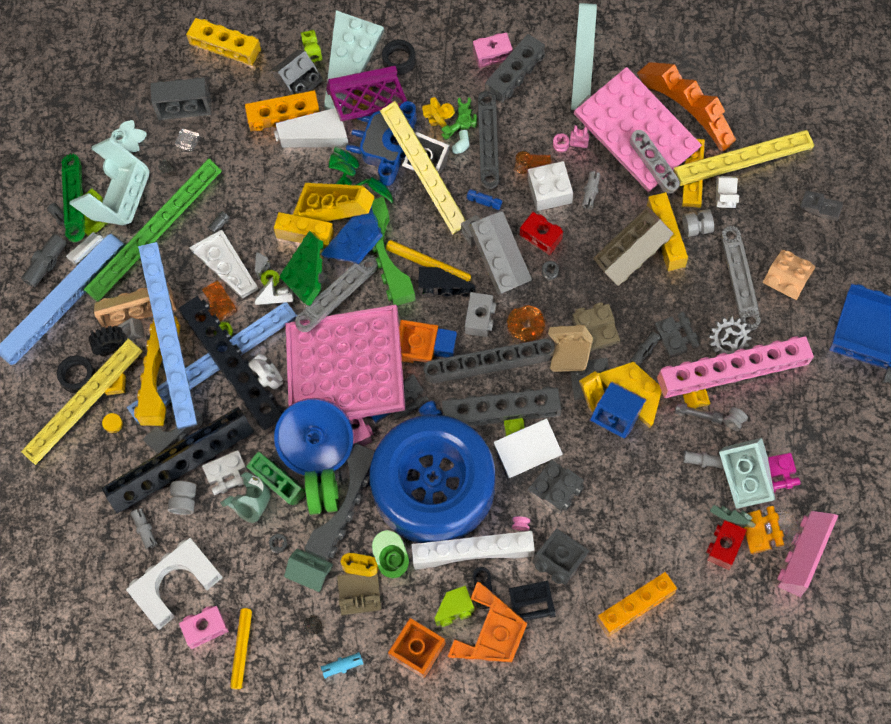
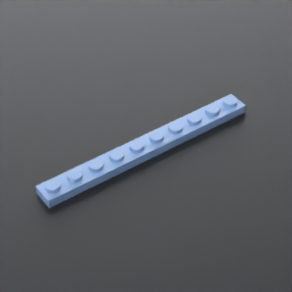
M157 242L138 246L177 428L182 429L198 424L159 246Z
M284 302L231 337L232 339L229 341L233 346L236 344L242 352L241 355H243L285 327L286 323L294 321L297 315L289 304ZM222 345L217 351L225 352L228 347ZM208 353L185 368L190 390L220 370ZM165 381L157 387V390L164 405L167 406L172 401L168 383ZM137 400L131 405H129L127 409L134 417L136 422L140 424L137 418H135L134 416V409L138 406Z

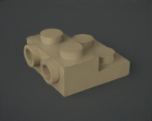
M597 303L592 309L579 308L572 314L573 325H585L593 337L590 351L620 343V338L614 324L615 319L609 304Z

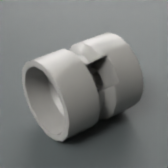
M710 209L700 210L697 214L690 212L682 215L683 229L686 237L697 236L699 232L702 234L714 232V220Z
M186 481L172 482L170 486L172 498L168 502V512L179 515L193 514L195 502L192 498L196 495L197 486Z

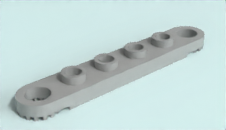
M727 226L722 231L721 240L739 318L741 319L740 323L743 321L746 323L745 318L753 317L756 323L753 325L746 323L745 327L753 331L758 328L761 318L740 230L737 227L735 228V226ZM732 232L736 237L730 240L726 233Z
M366 255L359 264H353L323 291L310 306L308 305L304 311L296 316V328L301 332H309L377 271L376 257ZM371 262L373 265L367 268L364 263ZM306 319L310 321V324L308 323V325L303 326L300 321Z

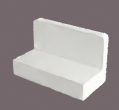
M93 232L66 256L67 259L76 267L103 240V237Z

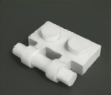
M238 450L202 466L209 484L212 485L218 482V486L211 488L214 495L221 492L224 494L230 488L244 485L243 478L240 477L239 472L246 470V467ZM232 475H234L235 477L234 479H231L227 482L223 481V479L228 478Z

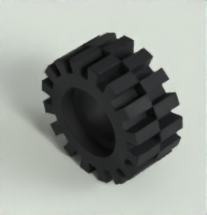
M117 326L102 327L101 330L97 329L95 330L96 333L92 332L89 335L92 352L97 356L114 354L125 342L121 327Z

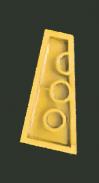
M305 183L293 215L326 222L368 214L375 197L364 186Z

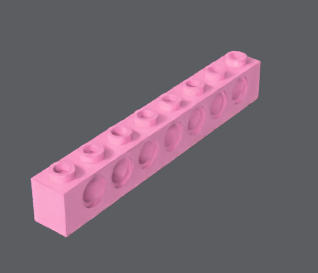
M795 336L788 339V341L781 342L777 340L770 345H756L749 350L739 349L734 353H721L710 359L709 357H704L693 363L687 361L675 367L666 366L660 370L657 379L664 398H669L809 365L814 355L806 336L801 338ZM749 359H753L756 364L752 363ZM731 363L736 364L738 368L733 367ZM713 368H718L720 372L715 371ZM695 372L701 373L702 376L696 375ZM676 376H681L684 380L681 381Z

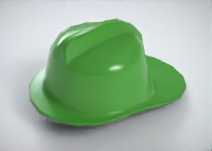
M386 530L378 533L372 543V550L378 568L384 576L398 578L406 572L409 565V558L400 536L393 531Z

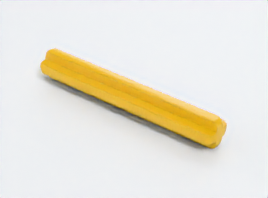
M248 608L240 610L230 683L231 689L240 690L243 683L252 610Z

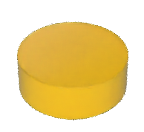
M110 413L103 418L102 426L108 433L113 434L121 430L123 421L118 414Z

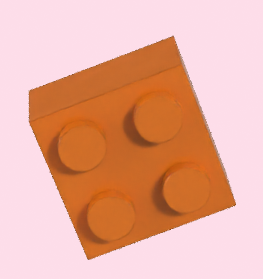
M409 618L389 650L388 655L392 660L425 679L446 642L443 637Z

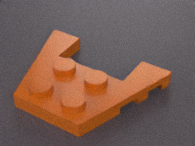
M477 582L471 600L490 607L476 645L472 646L454 639L448 657L512 662L527 622L481 582Z

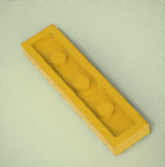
M696 139L702 146L684 161V164L704 159L705 139ZM703 180L683 185V207L701 208Z

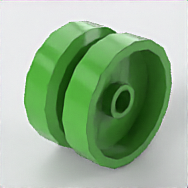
M323 469L321 482L315 470L306 471L305 489L309 514H320L322 511V501H324V507L328 513L338 512L339 495L334 469Z

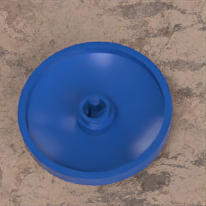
M307 398L290 405L280 416L274 432V442L279 457L291 470L305 475L306 471L314 470L318 473V476H321L323 469L333 468L336 471L348 459L354 441L353 427L346 413L336 404L321 398Z

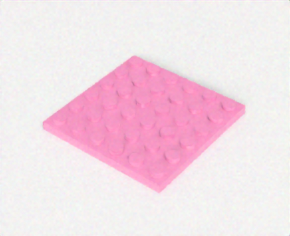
M397 305L326 316L309 332L299 331L296 328L295 322L286 323L289 406L299 400L321 398L339 406L349 419L405 411ZM302 320L300 323L306 326V324H310V321Z

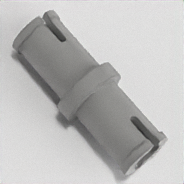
M596 171L589 172L587 186L584 187L585 195L582 207L586 208V205H588L587 209L590 210L594 207L595 196L599 191L598 183L601 174L597 172L595 176Z
M684 452L683 463L696 464L703 468L709 466L723 469L720 456L708 455L707 452Z
M140 508L139 512L138 510L131 512L130 514L137 527L136 532L140 534L145 549L148 550L149 547L151 549L157 546L151 531L152 526L148 524L143 509Z

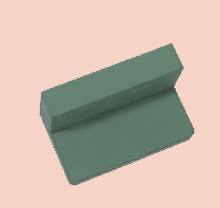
M296 549L288 559L284 577L320 592L325 577L331 571L333 564L300 549Z

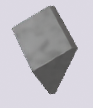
M416 132L417 138L440 174L447 164L450 145ZM406 156L402 166L414 170Z

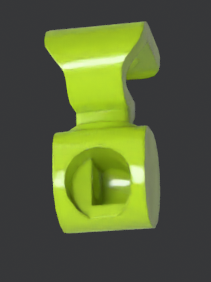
M315 30L301 32L304 51H306L309 58L313 55L318 56L316 59H311V61L323 60Z

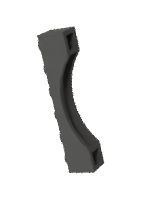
M357 443L354 444L347 459L350 482L345 501L332 519L312 531L304 548L307 553L328 562L330 558H334L338 549L336 545L339 540L344 538L346 533L344 528L347 522L350 523L353 519V509L355 505H359L363 496L361 492L370 483V465L374 450Z

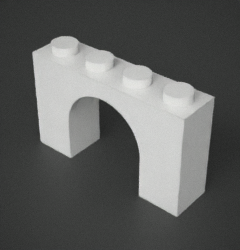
M191 538L181 541L172 553L165 554L156 566H150L141 578L134 579L126 589L158 630L175 617L159 595V586L165 575L173 570H187L199 580L206 590L223 578Z

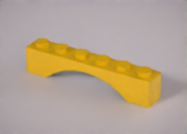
M174 316L177 333L179 337L180 324L177 320V317ZM153 318V323L149 327L150 340H147L146 344L147 356L143 360L144 373H141L140 376L141 390H138L137 393L138 406L134 409V416L141 426H164L166 407L157 390V374L163 359Z

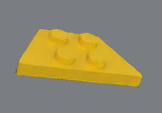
M635 362L598 373L604 388L607 389L609 384L614 382L646 399L638 418L650 428L654 423L662 392L660 385Z

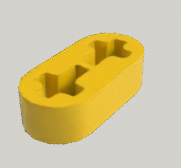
M347 553L341 558V566L346 573L372 577L379 571L375 557Z

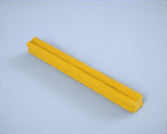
M389 240L386 244V250L422 266L438 267L467 282L471 280V274L395 241Z

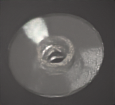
M776 511L780 519L778 520L780 530L785 529V534L782 538L784 546L776 547L775 540L771 541L770 544L772 550L785 551L796 543L800 531L799 524L792 514L786 511ZM770 523L766 524L768 534L772 533Z

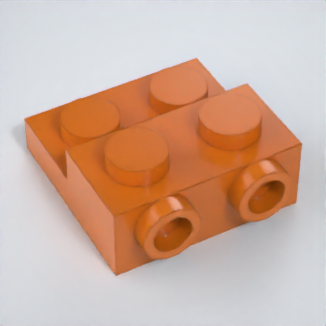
M401 320L399 331L402 362L413 363V361L427 363L432 361L438 325Z

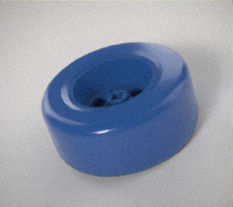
M421 415L398 424L380 441L370 465V487L375 506L381 518L398 535L416 543L461 539L480 525L491 508L495 494V465L486 442L468 424L445 415ZM432 456L433 465L425 468L419 462V459L422 457ZM444 458H447L454 464L452 469L443 471L439 467ZM414 469L419 472V480L407 481L408 471ZM432 477H436V479H434V482H430V480H432ZM458 478V488L456 490L448 488L446 486L447 479ZM422 488L426 491L422 501L414 498L412 495L414 490ZM442 492L447 500L440 504H434L433 494Z

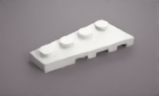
M222 230L189 247L203 263L242 299L258 290L257 285Z

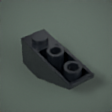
M419 267V295L424 297H433L434 295L470 297L471 292L475 293L474 284L441 268Z

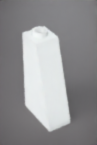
M335 108L276 123L277 130L274 131L276 141H280L282 147H346L349 145L343 121H340Z

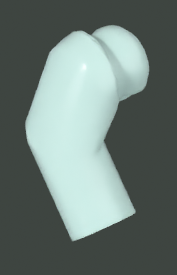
M467 130L459 132L460 140L452 146L454 154L463 153L469 148Z

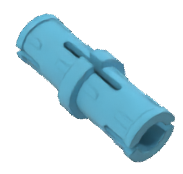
M357 652L343 659L339 657L337 661L320 667L326 679L337 673H346L348 669L363 665L360 652Z

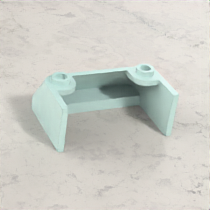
M108 138L93 145L91 148L105 159L103 170L111 178L103 203L87 193L70 201V205L93 221L126 225L131 223L149 177V169L113 139Z

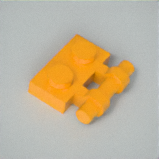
M774 506L766 508L768 515L763 517L761 510L748 513L753 517L751 521L756 524L754 528L744 527V529H747L746 537L752 555L772 550L770 542L774 540L776 547L784 546L782 539L784 534L780 530L778 523L780 519L778 513L775 512ZM769 523L772 528V533L768 534L766 524Z

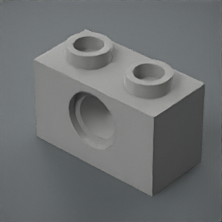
M470 293L465 321V334L488 337V331H492L493 328L491 313L495 314L496 310L493 295ZM478 313H484L485 316H484V317H478L477 314H478Z

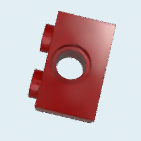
M532 212L520 227V237L548 255H551L562 241L563 231L557 224L548 222L543 215ZM543 230L546 231V233L540 234L539 231Z
M724 520L722 526L718 524L713 534L717 538L714 543L710 542L706 551L709 554L707 561L730 570L747 529ZM720 541H727L730 547H722Z

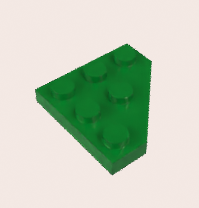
M311 231L303 238L300 246L279 276L303 303L309 306L321 289L318 277L322 273L320 250L323 249V241Z

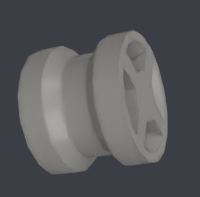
M731 407L729 410L730 414L724 417L723 422L730 429L739 431L742 427L741 424L746 422L748 416L739 408Z

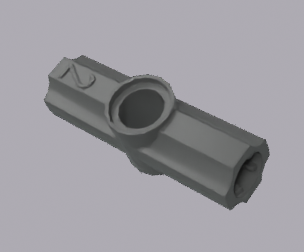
M52 234L42 250L38 249L33 254L32 263L21 277L22 281L31 287H36L46 272H51L57 263L56 258L67 245V242L60 236Z

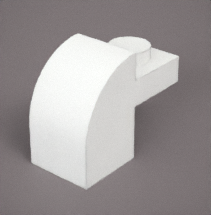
M717 176V207L736 208V203H739L737 177Z

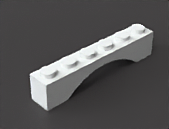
M532 531L412 544L415 570L435 568L471 559L533 557L535 552Z

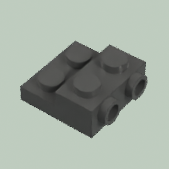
M551 459L528 488V492L560 515L563 510L566 512L569 509L574 495L579 496L582 492L584 480Z
M556 528L536 553L532 563L535 564V568L539 572H546L551 575L555 583L566 585L590 550Z

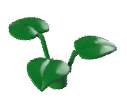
M335 146L334 152L329 157V168L344 172L335 184L351 185L352 181L346 175L354 176L356 174L354 168L357 169L359 167V162L350 152ZM371 177L370 180L365 179L356 184L361 186L368 183L369 187L388 199L391 204L393 203L390 190L378 179Z

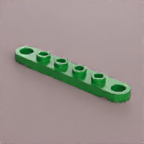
M72 153L67 154L66 157L64 156V159L61 161L65 235L68 240L78 242L85 236L84 214L70 205V201L83 196L82 170L79 157ZM74 161L73 165L68 166L69 162ZM79 230L77 235H71L74 231Z

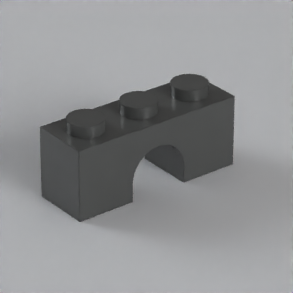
M194 408L198 425L178 429L176 426L174 430L169 432L162 431L156 426L143 438V441L157 455L186 438L193 430L200 428L204 418ZM172 410L171 413H172L173 417L175 418L174 410Z

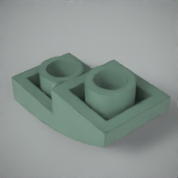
M713 505L710 510L716 516L735 525L750 528L756 526L751 521L753 517L743 510L741 513L736 510L732 512L723 505L721 508Z

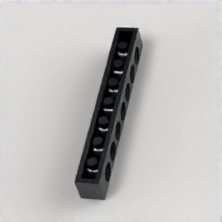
M196 296L179 307V312L263 432L267 435L273 431L284 412L280 405L276 407L273 402L275 398L269 390H264L258 380L259 376H254L249 366V361L247 359L244 361L240 356L242 352L236 344L233 346L229 341L232 339L226 329L222 331L219 326L221 322L215 314H210L208 311L210 307L204 299L201 301ZM201 315L206 317L203 322L196 321L197 317ZM211 330L217 332L214 337H208L207 333ZM222 345L228 347L225 352L217 351ZM230 361H237L238 365L236 367L228 366ZM241 376L249 377V380L245 383L239 381ZM258 391L260 395L257 398H251L250 393ZM269 406L271 411L264 414L261 412V408Z
M236 407L101 488L107 500L118 514L121 511L127 510L136 502L145 499L156 490L162 489L171 481L180 478L186 472L197 468L203 462L212 459L223 450L229 449L233 444L247 438L254 431L239 407Z

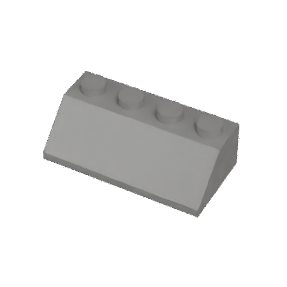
M503 211L485 217L468 226L497 295L532 280Z

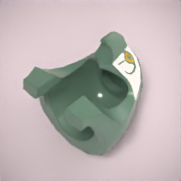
M244 472L240 477L243 478V483L247 488L246 494L237 495L236 497L229 496L220 503L222 507L228 505L243 520L254 523L259 520L265 511L271 497V492L260 478L249 472Z

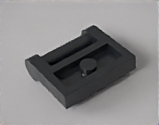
M548 580L508 588L512 610L525 621L544 617H556ZM547 604V609L522 614L519 611V608Z

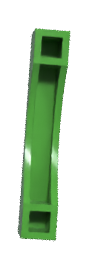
M384 197L376 198L373 200L372 210L378 220V227L381 229L383 236L372 250L373 253L377 252L378 255L375 258L378 269L382 268L383 274H381L383 285L387 284L389 289L386 290L388 301H392L393 305L397 306L416 301L410 277L401 272L392 263L384 248L385 231L390 221L389 212Z

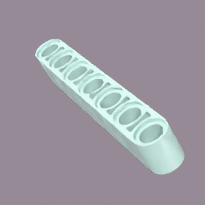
M579 3L571 110H576L577 106L591 94L597 4Z

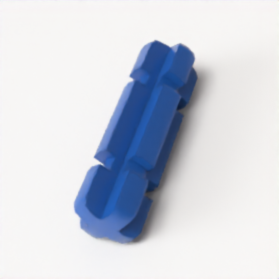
M472 189L467 193V199L470 201L476 200V203L488 207L492 206V208L497 210L501 208L502 200L495 197L493 199V196L481 192L476 193L477 191Z

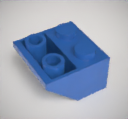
M611 382L598 402L590 421L625 439L631 433L646 399Z

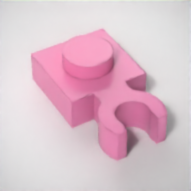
M576 125L574 126V130L571 131L570 146L588 148L589 133H587V127L580 130Z

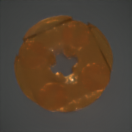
M524 305L518 309L515 308L507 319L508 333L513 339L521 343L536 341L545 330L543 314L539 309L530 305ZM530 321V327L524 328L521 324L522 322Z

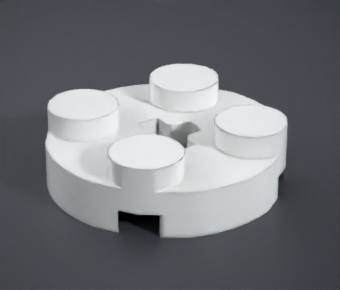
M258 354L249 362L250 368L258 374V380L264 387L268 385L272 389H277L283 384L280 372L273 363L269 365L266 362L268 358Z

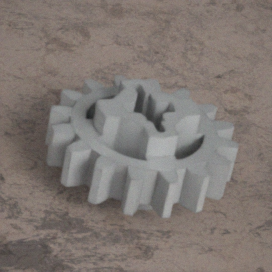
M729 316L728 320H726L724 317H721V323L715 321L716 327H710L713 334H708V337L713 340L709 344L714 346L712 349L714 352L719 351V354H731L739 349H743L744 346L749 347L746 341L751 340V337L747 335L750 329L745 328L747 324L744 321L740 323V318L737 317L734 320L732 316ZM730 325H736L739 329L733 330ZM729 333L732 334V336L730 337L731 340H727V339H726V338L729 337V335H728ZM726 344L729 349H724L720 345Z

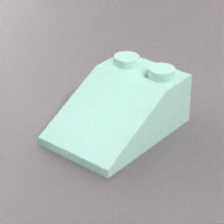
M762 438L726 446L719 451L736 509L775 500L768 456Z

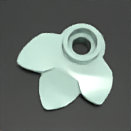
M130 120L123 122L119 129L114 130L111 134V139L128 152H137L140 150L138 144L146 138L147 133L143 130L135 129L134 121Z

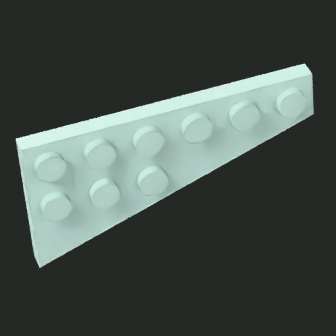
M336 11L328 79L363 72L384 32V27ZM327 91L324 103L325 110L335 108L332 98L327 94ZM343 93L336 94V97L343 101L347 96Z

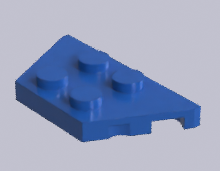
M371 205L368 214L352 216L321 255L328 259L334 258L339 261L359 264L383 236L381 229L378 227V220L373 213V206Z

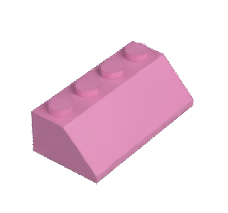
M811 511L808 517L804 515L800 523V527L803 529L800 534L796 533L792 542L795 545L793 552H788L784 561L788 564L785 570L781 569L777 580L780 581L779 588L798 597L804 594L810 585L838 515Z

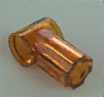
M520 151L515 158V171L519 174H526L528 169L551 164V155H530L527 151Z

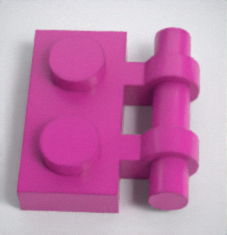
M791 453L768 457L771 478L782 476L783 479L774 482L772 479L774 492L777 489H792L793 486L800 485L799 477H790V474L796 473Z

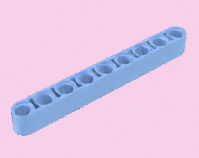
M113 234L107 235L0 343V357L10 365L18 362L85 293L83 289L117 255L125 244Z

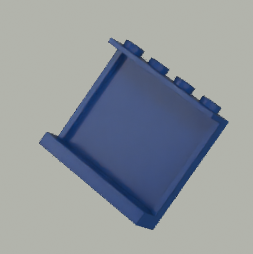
M851 284L829 351L883 369L891 367V296L885 295L878 290L867 289L863 285Z

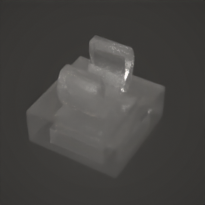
M182 128L175 142L176 147L193 152L200 138L199 133Z

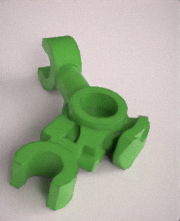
M470 97L465 104L461 102V98H458V118L456 123L451 126H444L441 129L443 132L441 136L445 140H448L458 129L467 130L471 126L476 128L477 115L473 114V118L470 116L472 109H469L471 107Z

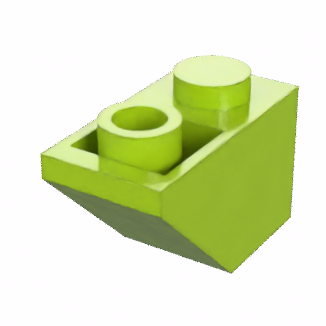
M466 585L446 592L434 618L436 626L441 625V627L452 624L455 619L460 618V620H464L472 616L471 613H474V606Z

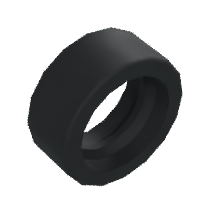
M400 39L387 43L382 50L384 68L396 66L397 75L406 74L411 71L416 62L414 47L409 42ZM394 51H404L409 54V59L401 64L390 62L388 57Z
M78 355L69 356L59 364L56 372L57 379L66 391L76 394L95 374V369L85 357ZM75 365H83L87 369V375L84 380L77 384L68 383L65 378L66 372Z

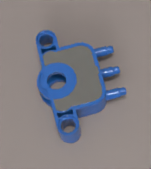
M406 101L401 104L400 109L413 129L417 119L416 106L414 103ZM380 111L373 113L371 116L357 118L362 122L368 123L366 130L353 129L351 134L362 138L360 147L347 145L346 150L361 154L362 160L366 164L378 167L379 180L386 186L392 185L397 177L401 160H404L406 157L400 145L393 144L398 141Z

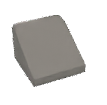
M257 252L255 273L257 279L260 280L261 275L270 268V263L267 257Z
M131 317L118 325L123 331L125 341L127 339L132 341L145 336L142 322L139 319Z

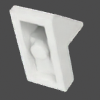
M272 277L256 296L255 305L293 302L294 292L287 287L278 288L275 291Z

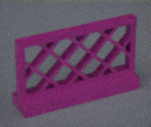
M396 66L328 79L326 91L332 98L340 121L372 115L391 104L393 96L400 98L402 103L406 102L407 99L397 77L398 71ZM394 82L396 88L392 90L385 86L386 83ZM371 86H376L380 88V90L378 93H375L369 90V88ZM358 89L363 94L359 97L353 94L352 91ZM382 90L391 94L389 99L380 95ZM343 93L347 96L343 101L337 98L336 94ZM365 94L374 97L372 103L363 99ZM349 97L358 101L355 106L346 102ZM378 99L386 103V105L379 107L375 105V102ZM363 103L369 106L368 110L363 111L359 109V104ZM343 106L351 109L352 112L343 115Z

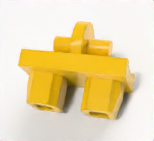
M436 97L430 98L431 104L422 106L423 116L428 118L431 126L440 125L441 128L447 126L445 119L453 116L454 107L449 103L441 106Z

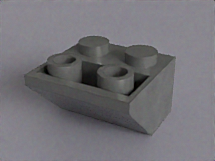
M296 50L270 70L279 85L289 95L309 92L324 81L304 50Z

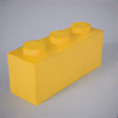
M278 212L273 228L276 238L301 243L307 233L311 231L323 241V248L329 245L334 235L332 223Z

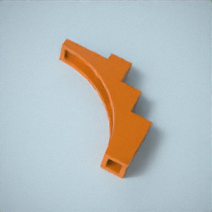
M649 62L637 72L640 80L647 88L665 94L693 115L705 128L720 151H725L736 141L723 116L725 110L718 97L704 95L696 80L682 79L675 64Z

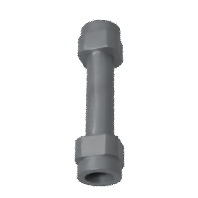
M677 402L675 414L680 416L687 414L711 420V423L721 425L723 413L714 410L711 413L687 407L686 403Z

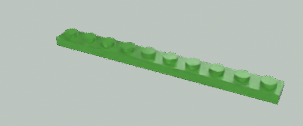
M208 158L83 290L94 301L98 302L140 258L138 246L154 243L222 170Z

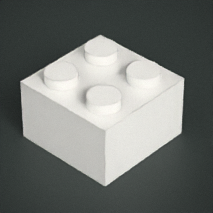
M564 161L528 169V183L536 211L572 203L573 191Z

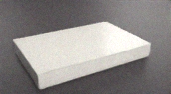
M547 419L493 442L508 478L563 455Z

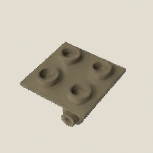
M355 574L337 576L341 616L381 611L378 574L372 577Z

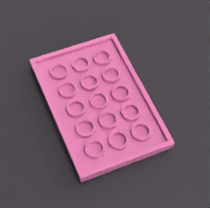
M628 67L623 69L574 111V115L648 193L658 183L630 144V137L634 131L642 130L649 136L672 170H674V167L680 166L702 146ZM636 136L635 141H640V142H641V141H642V138H641V137L638 138V137ZM646 150L645 156L647 158H653L654 153L650 150ZM656 165V166H655V170H656L658 173H664V172H665V169H664L663 166H661V165Z

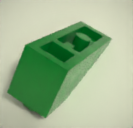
M259 451L246 466L288 504L296 506L306 494V489L303 485Z

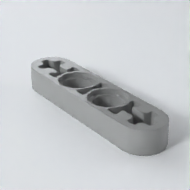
M642 130L634 131L630 137L631 146L662 190L666 193H674L680 185L678 177L649 136ZM636 136H637L638 138L641 137V138H642V141H641V142H640V141H635ZM645 151H652L654 153V157L647 158L645 156ZM656 165H661V166H663L664 169H665V172H664V173H658V172L655 170V166H656ZM668 182H670V183L673 182L674 185H673V187H672V186H669V187H668V186H667V183H668Z

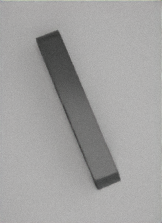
M541 339L432 360L424 366V377L427 382L434 384L548 362L553 358L554 344L549 339ZM547 348L550 351L548 353H544L541 351V349ZM523 352H530L531 355H530V356H523L522 353H523ZM506 355H510L513 358L511 360H505L503 357ZM486 359H492L494 362L491 364H487L484 361ZM472 362L475 366L467 367L466 364ZM450 366L456 367L454 371L447 370ZM430 370L437 371V373L434 375H431L428 372Z

